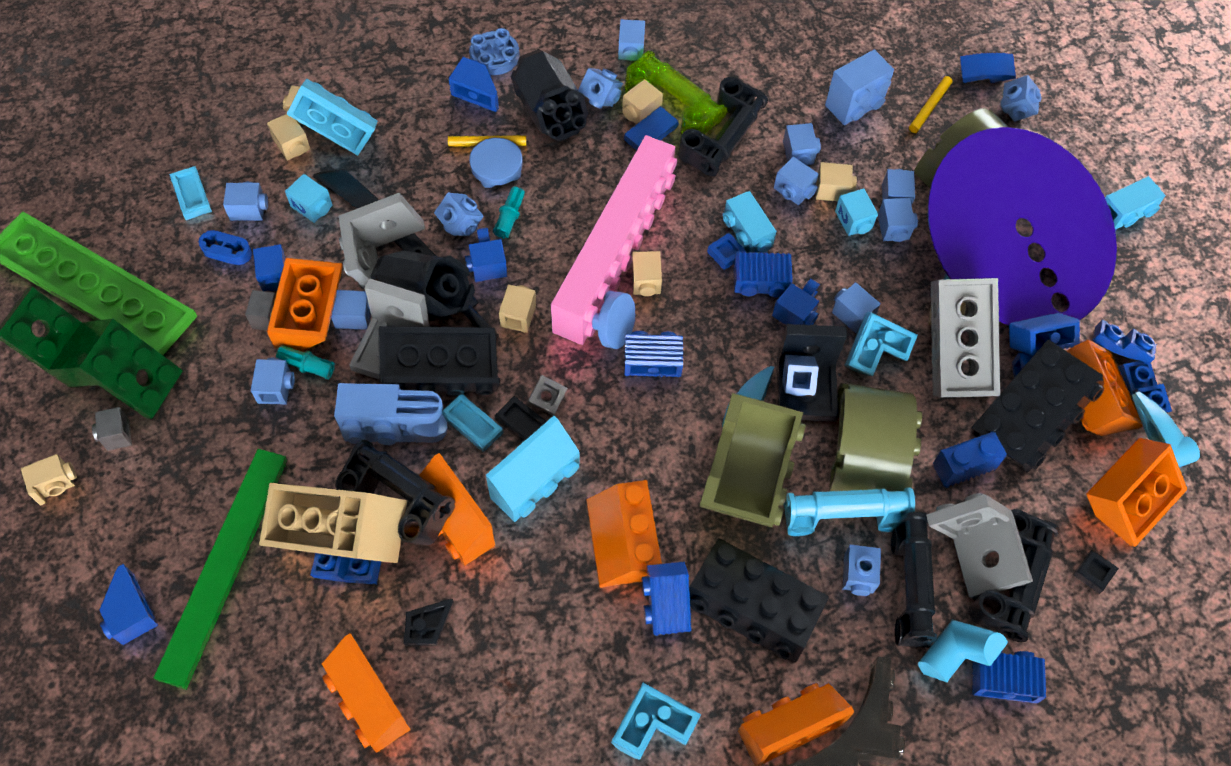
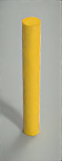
M945 76L913 120L909 126V130L912 133H917L934 110L952 84L953 80L951 77Z
M526 135L448 136V147L476 146L481 141L489 138H505L517 146H526Z

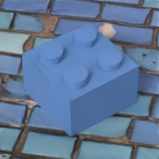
M875 49L834 71L825 106L843 125L853 120H859L865 113L877 110L884 104L887 90L891 85L894 69Z

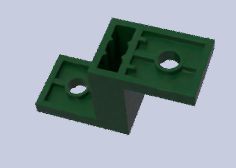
M34 287L27 288L0 325V341L68 387L99 385L147 419L154 417L183 372L181 368L113 318L81 322ZM36 320L42 322L45 327V332L41 337L35 336L32 332V324ZM141 369L148 376L147 383L144 386L139 385L136 380V375Z

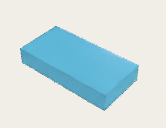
M196 166L169 174L185 220L212 212Z
M463 394L456 397L442 410V415L446 421L482 452L489 448L504 433L500 425Z

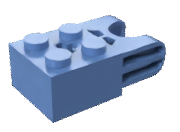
M338 383L334 417L344 441H348L351 444H357L361 440L378 442L383 445H393L395 442L434 443L441 441L446 436L448 430L447 421L442 415V400L433 391L401 390L399 384Z

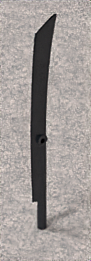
M345 169L319 172L313 175L315 179L332 189L356 208L379 200ZM415 233L394 241L403 251L436 256ZM473 296L468 310L462 311V313L477 328H492L474 309L479 302ZM495 331V333H496V340H497L498 337H499V334Z

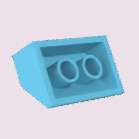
M307 78L298 90L287 112L288 116L357 156L371 137L378 122L366 111L357 109L344 98L335 96L325 90L319 83L312 82Z
M555 416L551 417L486 474L490 499L514 522L521 516L523 518L527 517L536 507L535 503L543 496L545 498L549 497L557 489L558 483L564 477L570 478L574 475L580 466V452Z

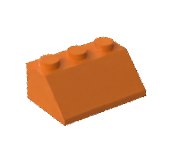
M285 258L267 329L268 336L275 349L285 345L299 351H304L326 340L343 268L342 263Z
M1086 340L1067 350L1068 353L1103 375V387L1105 388L1103 394L1097 401H1090L1084 408L1085 413L1081 418V422L1085 429L1097 435L1106 436L1143 427L1134 401L1111 352L1090 340Z
M1138 438L1086 495L1095 516L1126 543L1136 547L1187 491V486L1171 444Z
M436 454L419 476L436 486L437 492L443 496L449 495L455 500V508L446 520L439 535L442 534L448 542L445 544V548L453 560L459 558L463 565L466 566L495 546L492 525L441 454Z
M647 480L615 484L586 499L599 588L642 582V577L647 576V565L662 564Z
M349 633L323 661L322 666L327 673L322 678L331 693L337 690L343 701L338 703L347 720L349 721L353 717L360 728L355 733L364 748L371 745L377 753L411 729L352 634Z
M815 683L801 690L802 696L792 701L789 697H785L771 705L773 710L762 714L758 710L743 718L744 723L741 724L738 733L754 765L761 766L842 727L855 713L852 706L829 683L822 687Z

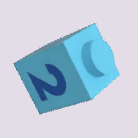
M305 174L300 176L285 190L290 207L313 223L321 216H325L333 206L328 190Z
M864 188L840 195L835 209L848 236L869 232L873 229L878 216V212Z

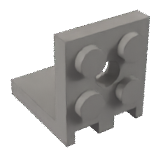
M400 193L338 216L341 230L339 243L344 251L345 260L343 261V268L345 273L349 277H353L359 286L365 289L378 260L376 247L425 229L424 220Z
M369 278L365 286V292L372 319L349 366L351 371L379 379V326L430 327L423 294Z
M977 493L967 496L964 502L956 505L951 503L938 506L935 512L926 514L929 527L953 538L969 598L976 599L988 590L1000 592L1033 582L1013 513L1007 507L986 494ZM991 552H997L999 554L998 564L993 568H988L985 562L987 555Z

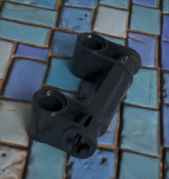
M735 77L724 78L720 83L717 105L722 110L731 113V117L714 139L696 129L684 131L680 140L679 158L708 176H716L721 163L728 160L733 150L757 119L759 110L767 105V96L761 90L755 89Z
M359 441L353 447L346 464L337 476L336 490L374 494L379 482H382L411 503L399 522V537L408 543L423 546L433 544L437 540L446 520L452 514L455 508V500L449 495L443 496L437 492L436 486L411 471L385 451L379 452L370 441Z
M1013 509L1011 511L1033 582L1013 587L1010 597L994 590L985 591L970 604L969 615L976 624L1001 633L1007 639L1026 642L1029 637L1027 632L1030 619L1035 616L1047 570L1053 555L1052 543L1054 537L1058 536L1060 529L1050 521L1042 520L1019 509ZM983 603H986L991 607L993 612L992 614L988 613L984 609Z
M910 512L902 515V518L897 526L893 528L891 534L892 554L904 556L906 609L897 617L895 622L894 636L897 646L930 648L932 643L937 641V634L933 632L932 619L935 614L932 542L928 539L927 513Z

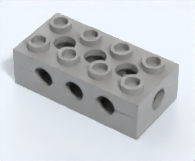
M998 278L931 281L933 396H1000ZM962 302H965L969 308L966 316L962 315L960 311ZM963 331H966L969 335V341L966 345L961 342ZM964 360H967L970 365L969 371L966 374L961 370Z

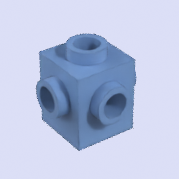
M588 68L578 91L589 98L588 102L591 105L602 109L603 106L613 107V104L617 103L622 93L621 87L623 83L617 80V75L610 70L603 69L601 71L600 69Z
M1029 75L1004 83L1003 99H1001V108L1004 113L1008 114L1014 122L1038 114L1041 93Z
M450 192L446 194L434 212L444 225V230L452 236H470L476 231L478 224L484 217L478 210L476 202L466 194Z

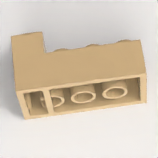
M270 483L259 545L398 563L401 545L398 525L405 515L407 500L365 492Z

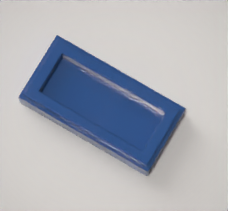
M660 106L624 134V140L637 151L645 135L661 141L678 127L679 121Z

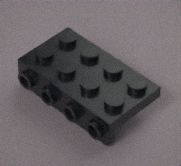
M379 326V384H399L401 390L447 391L448 395L464 394V391H476L478 395H490L498 390L500 378H498L495 328Z
M1047 340L971 428L979 436L995 432L1007 453L1006 456L1019 464L1021 469L1028 473L1032 468L1037 469L1046 458L1045 453L1051 446L1056 447L1065 436L1064 431L1069 425L1079 422L1085 413L1084 408L1090 401L1095 402L1100 398L1105 389L1103 387V375L1050 340Z
M720 538L717 539L689 587L690 607L694 611L713 618L723 627L733 629L747 637L751 642L760 644L775 652L780 658L791 662L798 661L829 599V596Z

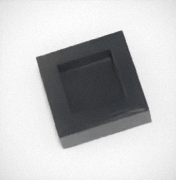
M1091 550L1085 556L1073 576L1100 594L1119 568L1094 550Z

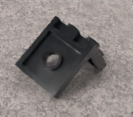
M786 325L777 355L778 406L803 412L801 420L837 421L839 416L836 363L847 338L846 326ZM785 354L815 357L819 369L814 396H795L785 393L782 383Z

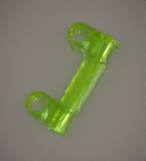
M651 50L645 52L638 60L627 67L624 88L626 93L645 79L653 86L659 84L688 106L683 111L681 135L688 129H696L705 134L711 128L717 126L727 113V107L718 105L711 99L710 94L704 92L667 62H661Z

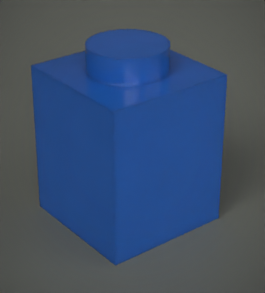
M281 244L253 249L255 274L261 290L277 291L286 258Z

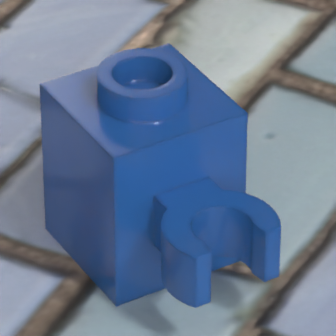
M488 228L477 229L479 243L468 244L470 255L465 256L466 266L469 272H473L475 282L508 277L502 240L490 241Z
M810 279L802 290L791 283L776 301L772 317L785 325H813L819 316V313L816 312L819 300L814 297L818 293L816 290L820 284Z

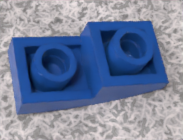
M981 53L960 56L963 83L989 79L990 83L1016 79L1013 54Z
M1101 320L1095 326L1092 341L1107 350L1138 361L1152 362L1155 359L1157 344L1149 335L1141 334L1134 328L1127 335H1124L1118 326L1110 325L1105 320Z
M1137 361L1122 364L1118 367L1131 397L1136 392H1141L1158 404L1166 413L1172 412L1164 384L1157 385L1151 362Z
M315 553L310 576L346 583L377 584L382 561Z

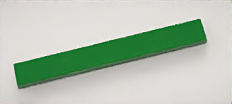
M257 449L153 677L156 681L187 690L264 516L269 484H278L288 461L286 456Z

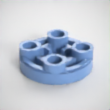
M500 28L496 31L476 34L471 38L469 48L470 59L486 65L490 75L505 74L517 65L520 57L517 41L510 36L508 30Z
M489 138L481 141L472 149L469 158L471 172L476 179L481 181L482 186L485 188L504 185L521 177L523 167L522 153L519 147L512 141L505 138Z
M610 290L606 293L600 313H596L592 320V327L594 330H598V336L603 346L620 349L625 345V335L632 333L635 323V303L631 295Z

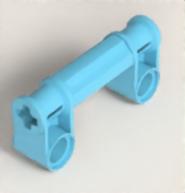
M907 487L903 491L888 492L886 489L813 492L812 495L800 496L787 493L784 503L787 533L790 536H805L815 531L820 519L876 517L879 531L892 532L893 528L897 526L902 518V515L915 512L914 491L911 487Z

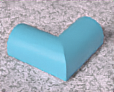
M867 312L844 365L858 373L873 376L883 351L901 360L908 361L918 334L872 312Z
M952 619L939 635L937 641L931 645L920 659L918 666L924 675L948 682L965 659L991 666L1008 641L1001 633Z
M642 683L611 743L623 753L635 759H641L657 729L686 746L701 714L651 686Z

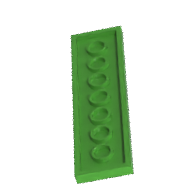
M23 211L0 233V264L96 321L113 318L162 355L168 351L197 317L193 309Z

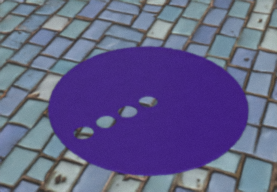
M1000 127L979 131L957 143L942 159L935 172L929 191L928 224L935 252L949 279L998 278L999 322L1008 326L1013 322L1055 313L1081 320L1100 303L1107 292L1114 274L1117 254L1116 232L1110 208L1100 187L1076 157L1061 145L1038 133L1018 128ZM1024 218L1031 223L1033 230L1029 237L1021 236L1017 232L1016 222L1018 219ZM1031 243H1037L1043 248L1044 258L1041 262H1036L1029 257L1028 246ZM1049 268L1055 273L1056 283L1053 287L1045 286L1041 282L1039 276L1041 269ZM1054 293H1061L1067 298L1068 308L1065 312H1059L1053 307L1051 299Z

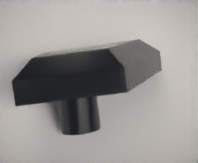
M453 599L406 612L404 645L437 646L454 605Z

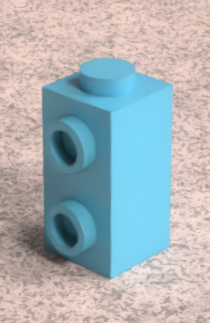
M1149 176L1105 197L1110 208L1115 230L1122 226L1127 228L1143 216L1146 218L1151 217L1160 209L1159 204L1166 195Z
M748 191L726 200L723 220L728 228L731 227L736 234L737 242L745 248L747 253H765L773 247L777 231L752 193Z

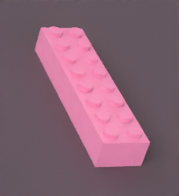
M645 135L551 303L552 333L581 345L584 344L588 336H593L595 332L592 327L594 315L600 313L606 293L609 290L617 291L622 271L627 272L630 267L632 252L639 250L643 241L642 234L644 230H649L653 223L654 211L661 209L666 189L671 190L676 175L673 172L677 164V158H674L675 146Z

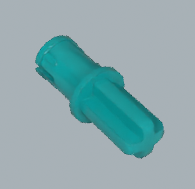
M512 187L505 205L499 208V218L492 230L497 237L509 238L515 220L520 217L518 210L525 194L522 188Z
M281 345L276 353V358L286 360L288 365L300 368L299 370L302 373L307 371L329 380L335 369V362L312 355L311 351L304 353Z

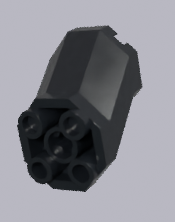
M540 49L520 56L517 62L519 65L516 71L513 70L511 80L516 96L521 99L537 129L559 141L579 134L580 130L587 123L588 110L584 95L578 91L561 60Z
M409 251L387 254L378 258L370 276L373 280L423 294L425 296L427 313L439 317L468 310L475 293L473 283L469 284L467 277L470 276L468 267L451 255L441 258Z

